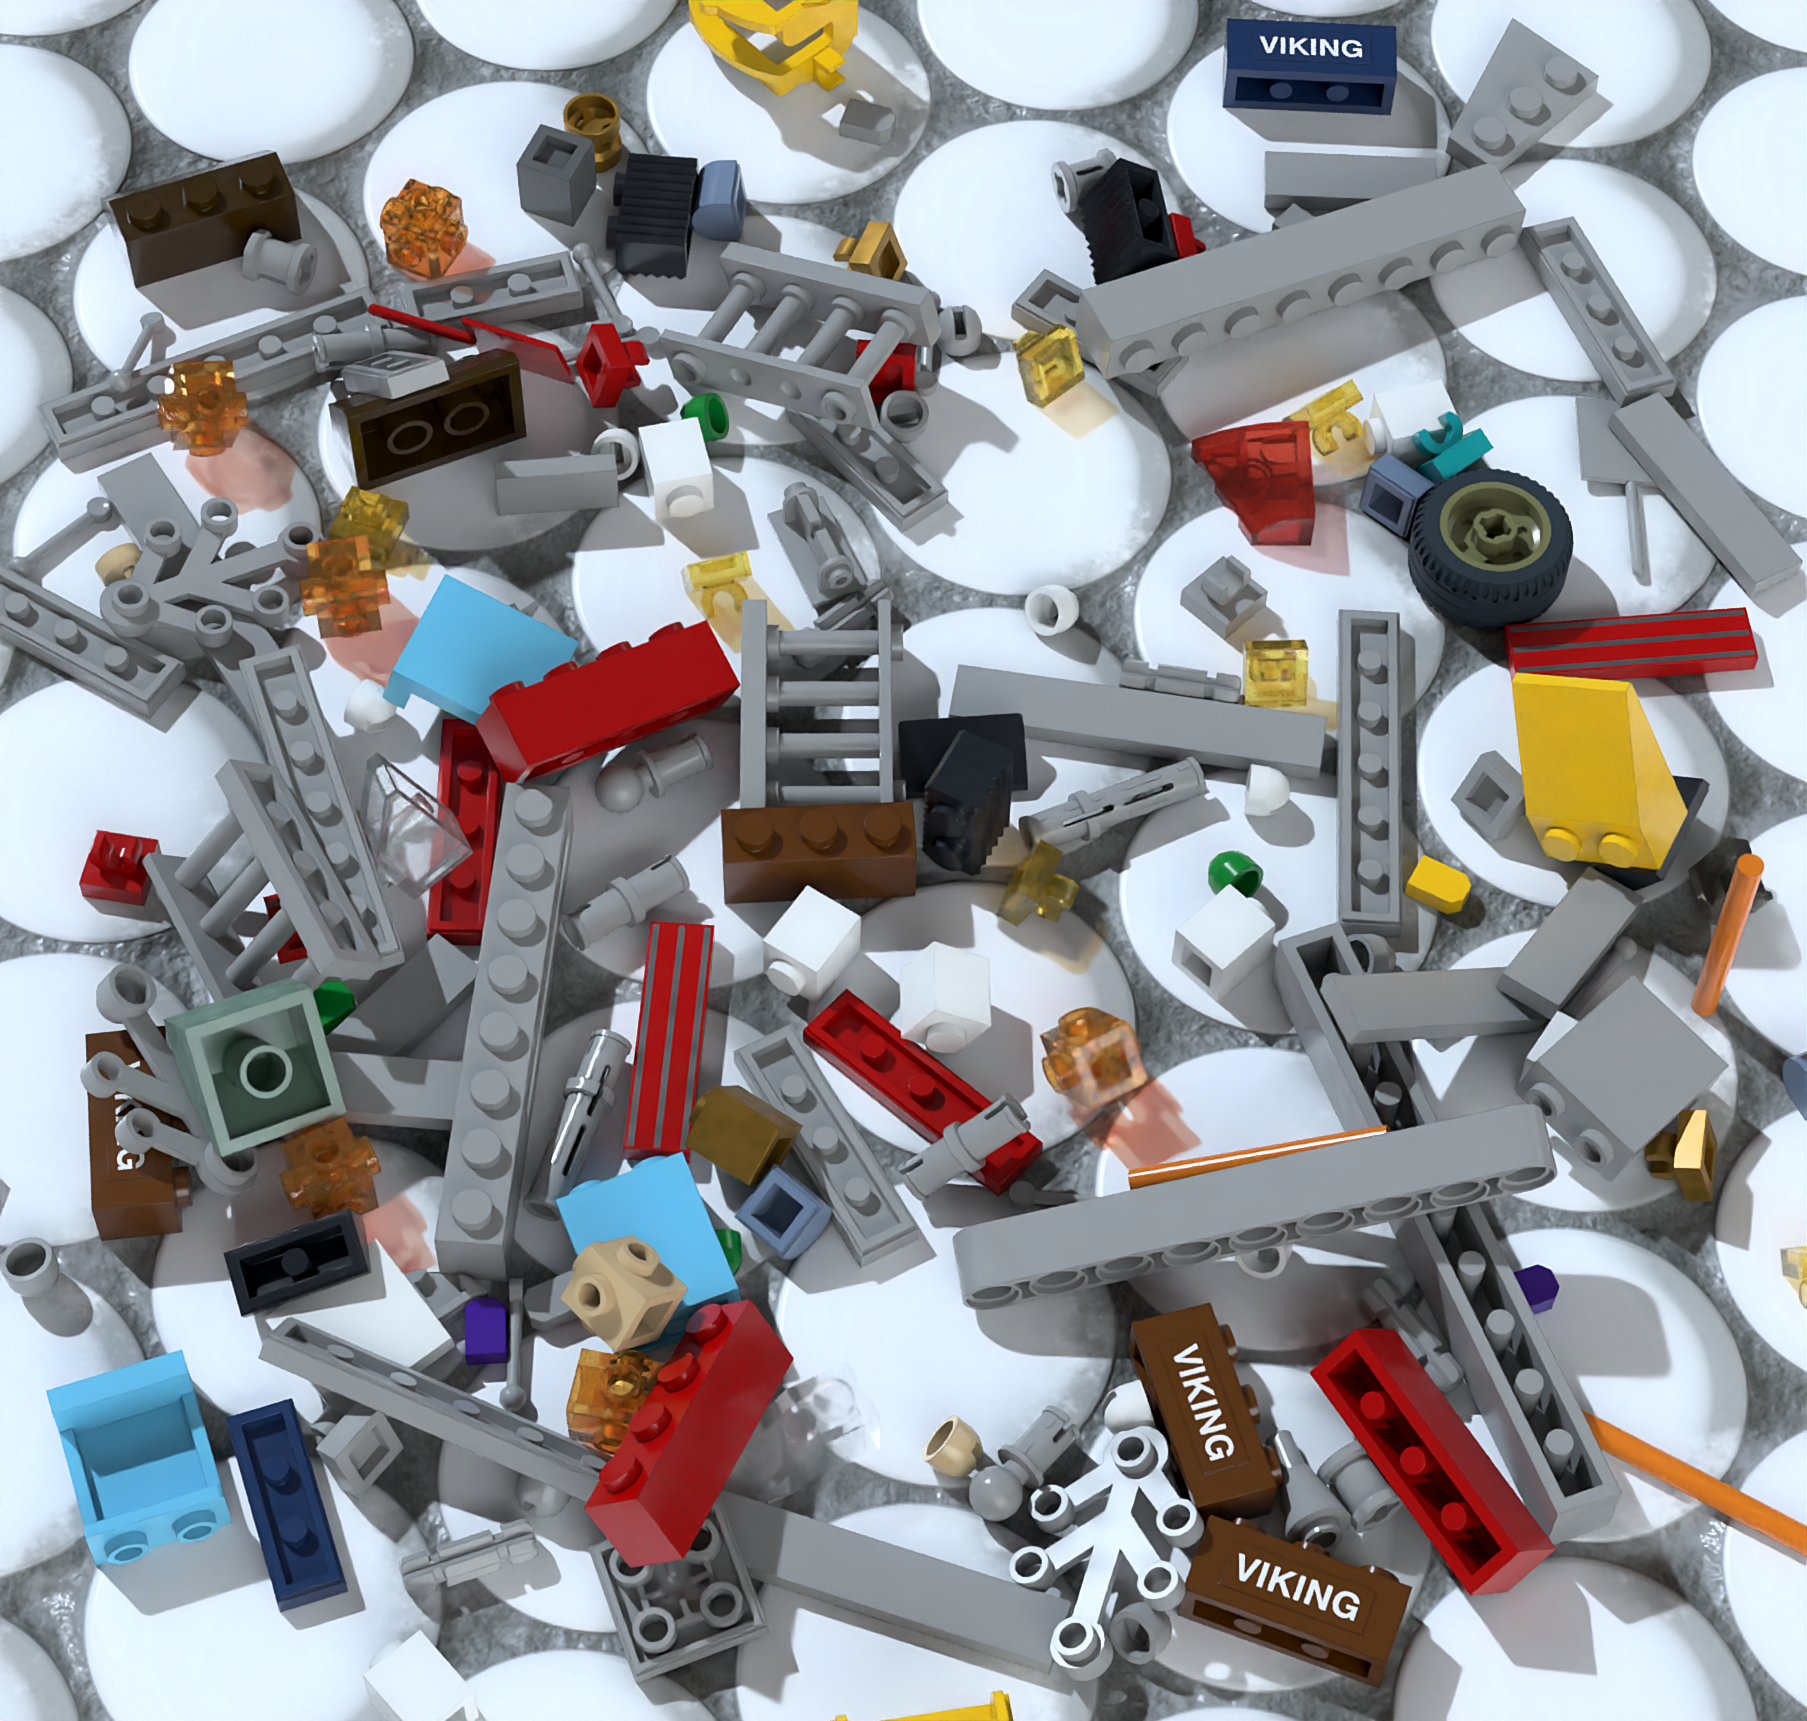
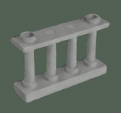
M731 241L719 257L731 292L697 337L665 329L660 335V340L674 379L681 380L688 385H700L827 418L838 424H850L874 431L879 420L868 387L899 342H908L932 348L943 331L931 289ZM750 305L775 309L747 349L722 343ZM799 317H807L825 322L796 362L771 356ZM855 329L875 334L847 375L822 369V366L848 330Z
M742 600L740 808L906 802L905 780H893L891 661H903V624H891V600H878V630H779V624H767V600ZM779 655H878V681L779 682V675H767V661H779ZM779 706H878L879 733H779V727H767V713H779ZM779 759H879V786H779V780H766L767 765H779Z
M229 759L215 775L228 801L229 810L188 858L148 853L142 860L155 886L156 895L166 907L213 1001L216 1002L263 986L257 974L296 931L307 949L308 959L292 975L291 979L310 986L312 992L316 990L327 976L369 980L384 963L277 766ZM245 833L254 850L255 859L218 900L206 875L239 837ZM271 882L280 899L281 909L244 950L232 924L264 887Z

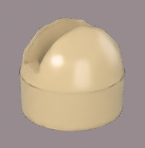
M125 543L116 546L97 561L95 571L106 587L115 581L128 579L131 577L142 552L135 543Z
M953 1415L947 1418L932 1434L924 1448L922 1459L939 1473L949 1477H964L972 1473L977 1467V1460L983 1454V1446L975 1430L958 1416Z

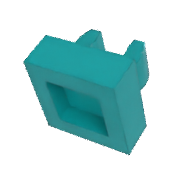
M1451 411L1437 418L1446 432V438L1442 444L1433 441L1425 428L1413 434V442L1416 448L1422 454L1431 456V458L1416 467V470L1436 485L1443 480H1449L1450 477L1456 475L1494 448L1481 428L1463 435L1462 422Z

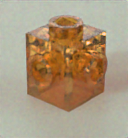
M410 178L397 197L388 199L381 212L380 228L384 233L388 264L425 279L431 280L443 277L466 245L468 227L464 224L462 199L442 187H432Z
M233 360L172 363L164 381L166 395H159L160 429L161 431H170L172 451L189 450L192 456L210 457L224 453L226 448H232L241 428L248 425L247 397L244 391L236 392Z
M367 535L305 544L311 578L299 580L304 617L317 615L321 639L332 637L351 638L365 632L382 630L378 606L391 604L385 567L372 569Z
M1082 1007L1072 1010L1058 1019L1059 1026L1040 1034L1047 1054L1046 1057L1042 1058L1041 1063L1050 1086L1057 1094H1063L1090 1109L1110 1104L1121 1098L1124 1093L1149 1082L1140 1058V1043L1133 1028L1127 1021L1121 1020L1098 1008Z
M344 1117L327 1125L316 1124L309 1126L299 1132L293 1140L282 1144L288 1170L278 1174V1177L294 1211L304 1208L312 1222L348 1208L355 1210L361 1215L379 1208L373 1176L381 1173L378 1158L366 1136L355 1140Z
M581 1348L566 1407L569 1438L592 1443L596 1449L615 1455L629 1430L628 1425L631 1418L642 1408L658 1381L657 1375L663 1363L653 1361L646 1354L626 1349L612 1354Z

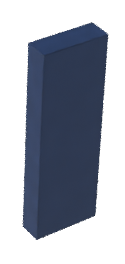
M290 1398L225 1418L280 1613L348 1592L293 1399Z

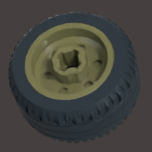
M1479 468L1475 469V471L1467 470L1465 473H1457L1456 476L1450 477L1449 480H1443L1439 485L1433 487L1423 499L1416 512L1408 548V567L1412 582L1417 592L1420 593L1421 598L1426 600L1430 607H1434V611L1441 613L1445 618H1450L1454 623H1460L1462 626L1467 625L1470 628H1480V630H1504L1505 625L1530 623L1553 605L1564 587L1574 545L1571 521H1569L1568 513H1566L1564 506L1560 504L1559 499L1555 498L1551 491H1547L1545 486L1539 485L1537 481L1531 480L1530 477L1522 476L1520 473H1513L1509 470L1504 471L1491 468L1484 470Z

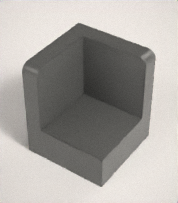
M540 124L516 164L521 208L526 212L574 227L597 186L593 140Z

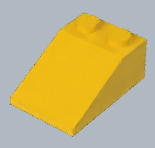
M1516 673L1511 684L1526 815L1545 856L1561 861L1577 860L1611 864L1620 868L1639 867L1660 870L1688 811L1632 683Z

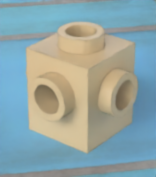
M634 1235L606 1242H594L586 1247L575 1259L572 1265L574 1275L560 1299L580 1318L581 1324L588 1332L601 1338L616 1353L658 1340L688 1287L660 1261V1257L653 1247L637 1239Z

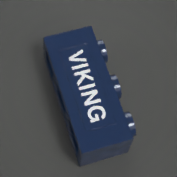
M1227 18L1223 52V108L1391 115L1397 81L1396 26Z

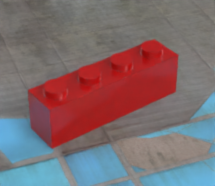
M707 620L686 628L683 627L681 622H675L657 630L648 638V642L632 647L629 641L620 642L602 651L596 657L595 662L581 667L578 666L576 661L566 662L550 670L543 676V681L525 687L523 681H516L501 687L489 696L490 705L475 725L505 783L526 784L716 711L724 705L741 684Z
M750 1299L724 1305L710 1304L691 1316L686 1324V1332L671 1358L660 1368L657 1375L658 1381L642 1408L631 1418L626 1436L613 1458L600 1471L599 1482L584 1506V1510L630 1568L684 1559L794 1359Z
M1355 1329L1309 1372L1470 1596L1508 1592L1557 1549L1395 1329Z

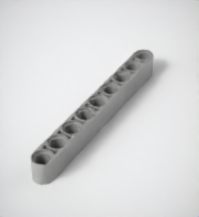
M1517 1104L976 1224L957 1232L953 1236L952 1242L963 1304L967 1308L975 1310H990L1523 1193L1551 1183L1557 1177L1558 1171L1542 1109L1533 1104Z

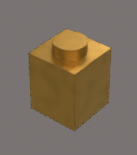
M739 1085L715 1086L713 1091L709 1090L704 1093L695 1104L689 1117V1124L693 1128L686 1138L684 1145L745 1184L758 1185L773 1164H783L803 1125Z

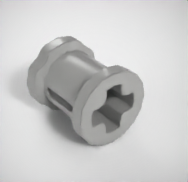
M1108 148L1098 151L1095 158L1069 165L1065 161L1053 163L1051 168L1052 184L1057 201L1064 212L1076 211L1077 203L1116 162L1117 159L1112 151Z
M259 229L252 233L245 247L242 274L245 279L251 281L264 278L286 285L290 293L303 295L309 288L316 271L317 248L309 243H302L300 246L273 239L269 231Z
M1358 1440L1349 1443L1332 1454L1317 1471V1476L1322 1482L1335 1488L1353 1514L1351 1525L1358 1533L1371 1530L1384 1523L1404 1505Z

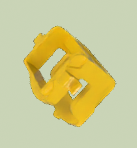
M763 0L688 1L689 21L694 25L703 42L721 59L734 68L755 77L777 96H783L801 83L809 84L814 81L825 91L830 92L846 81L845 77L839 74L836 69L846 63L841 55L848 50L853 38L858 35V0H794L779 11H775ZM720 17L743 28L774 35L786 46H794L802 42L822 27L823 33L813 42L777 65Z

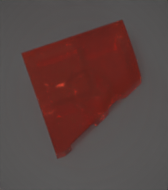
M1281 421L1246 425L1218 431L1192 440L1191 458L1195 464L1199 462L1204 464L1216 482L1214 492L1222 504L1233 510L1239 520L1238 528L1251 546H1311L1316 516L1309 421Z

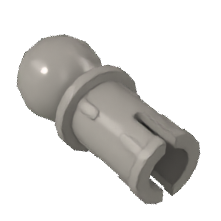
M693 732L688 737L650 754L644 750L637 752L636 761L638 766L635 768L620 763L609 765L599 773L596 779L595 795L601 806L608 811L616 813L629 812L639 805L645 790L649 789L651 794L658 799L664 796L665 788L700 772L712 769L711 755L702 737L699 734L697 735V732Z
M1049 1405L1013 1445H1003L998 1450V1457L1003 1466L986 1467L975 1474L969 1485V1501L973 1510L983 1518L994 1522L1005 1520L1015 1514L1023 1501V1485L1030 1489H1039L1044 1484L1042 1474L1072 1443L1080 1438V1431L1076 1424H1071L1067 1429L1063 1428L1071 1418L1059 1408Z

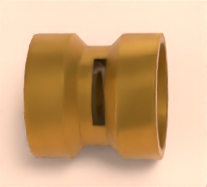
M594 92L583 93L572 98L565 105L563 111L565 132L593 140L596 173H604L614 168L622 155V141L619 133L621 123L618 105L612 98Z

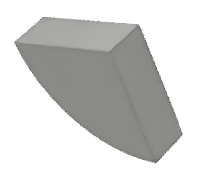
M417 1269L404 1274L445 1329L465 1316L464 1309L474 1299L489 1298L487 1290L470 1276L461 1273L460 1275L427 1272V1269Z

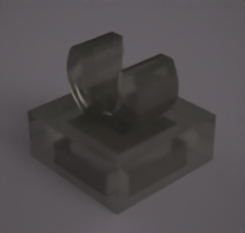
M1729 836L1688 869L1706 924L1717 925L1737 861L1744 854H1752L1749 842L1746 839ZM1762 879L1749 912L1751 914L1757 912L1773 899L1772 892L1765 890Z

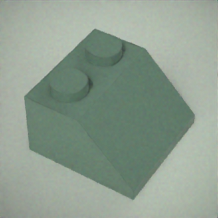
M288 977L163 1019L182 1084L218 1156L223 1157L347 1113L310 986Z

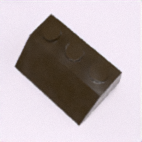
M258 151L100 198L101 206L135 288L242 257L252 233L259 229L269 231L273 239L286 243L302 239L295 194L276 151Z
M495 348L477 355L464 356L456 362L445 365L450 380L395 399L357 392L342 400L328 404L334 442L358 493L527 437L520 363L516 354Z

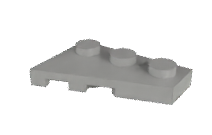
M1512 17L1448 137L1446 153L1469 169L1493 162L1501 173L1596 92L1599 75Z

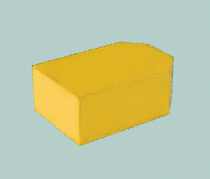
M1423 855L1407 882L1405 895L1441 912L1452 914L1460 912L1469 897L1471 884L1467 874Z

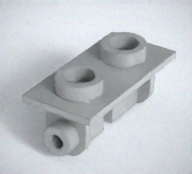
M803 482L789 485L784 491L783 509L768 513L767 518L812 607L816 608L846 598L849 595L858 594L857 589L867 583V580L824 497H818L815 489L807 487Z

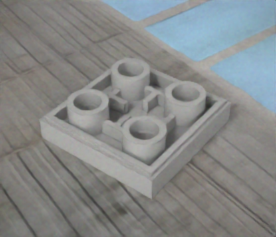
M721 1497L716 1499L683 1560L630 1568L609 1540L588 1547L636 1683L770 1633Z

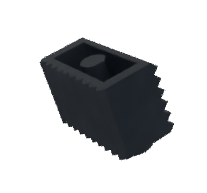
M641 153L628 154L626 172H616L614 179L613 204L620 207V214L618 216L609 215L606 229V250L616 251L617 272L622 275L629 272L633 276L641 273L645 277L652 274L657 278L664 275L668 279L676 276L680 280L686 277L694 228L692 215L699 175L698 158Z
M1119 158L1077 203L1081 208L1079 213L1083 216L1081 222L1084 224L1085 240L1089 243L1087 248L1091 252L1089 257L1093 260L1091 266L1094 268L1092 274L1096 285L1178 260L1158 171Z
M966 730L958 732L924 787L926 790L924 796L926 798L923 801L925 803L923 808L925 811L923 814L925 818L923 824L925 826L922 829L924 831L922 835L924 838L922 851L943 869L962 871L970 876L980 874L981 866L986 865L987 856L992 855V847L998 846V837H1002L1004 835V828L1009 827L1014 757L1011 750Z

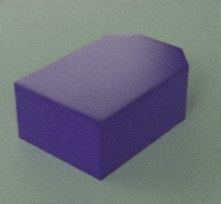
M1537 1264L1513 1272L1534 1315L1552 1309L1560 1286L1551 1269Z
M496 1298L474 1299L464 1309L465 1357L467 1365L507 1363L506 1307Z

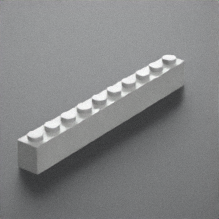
M1332 923L1279 940L1272 982L1344 1131L1348 1132L1389 1125L1391 1132L1438 1122L1399 1042L1348 1044L1322 996L1320 989L1332 976L1365 974L1340 923ZM1479 1203L1388 1222L1454 1359L1464 1370L1463 1378L1528 1511L1554 1545L1608 1526L1622 1491Z

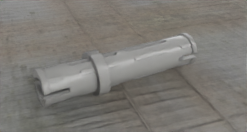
M1191 756L1175 764L1135 776L1090 794L1080 790L1070 794L1068 801L1031 816L1020 817L1018 824L1021 838L1031 855L1040 854L1043 850L1080 837L1087 842L1098 838L1101 835L1102 829L1148 814L1194 795L1204 794L1206 792L1205 777L1199 763ZM1161 786L1159 791L1123 803L1124 799ZM1102 808L1101 812L1080 818L1078 820L1072 821L1071 823L1063 825V822L1066 820Z
M597 1029L596 1032H592L589 1046L576 1077L569 1078L565 1084L562 1094L566 1102L546 1146L529 1192L522 1202L523 1207L528 1212L548 1221H559V1218L561 1219L556 1199L569 1195L573 1190L602 1116L612 1112L616 1102V1095L613 1093V1089L625 1059L632 1049L631 1043L616 1032L606 1029Z

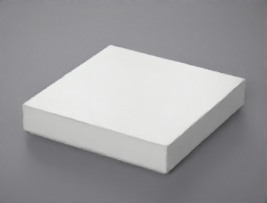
M377 1239L368 1244L371 1274L283 1304L264 1317L272 1331L287 1317H293L417 1372L422 1371L455 1347L452 1337ZM309 1381L325 1404L338 1410L343 1415L356 1403V1401Z

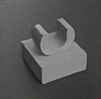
M1233 555L1228 558L1222 556L1182 589L1180 605L1225 640L1266 606L1268 591L1251 578V570Z
M1496 750L1479 756L1451 798V801L1492 842L1507 838L1521 816L1526 813L1522 775Z
M356 1402L345 1415L334 1408L327 1407L310 1427L313 1433L324 1438L315 1449L340 1489L358 1499L361 1498L404 1448L384 1413L359 1402Z

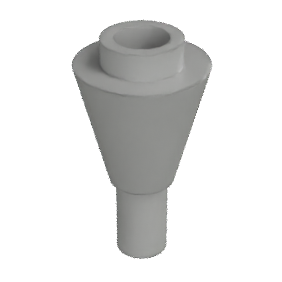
M1281 1430L1271 1434L1265 1443L1266 1446L1271 1445L1274 1448L1281 1467L1283 1483L1279 1486L1286 1542L1291 1544L1296 1541L1310 1542L1325 1550L1335 1547L1342 1540L1343 1534L1351 1524L1350 1513L1310 1466L1304 1463L1291 1432Z

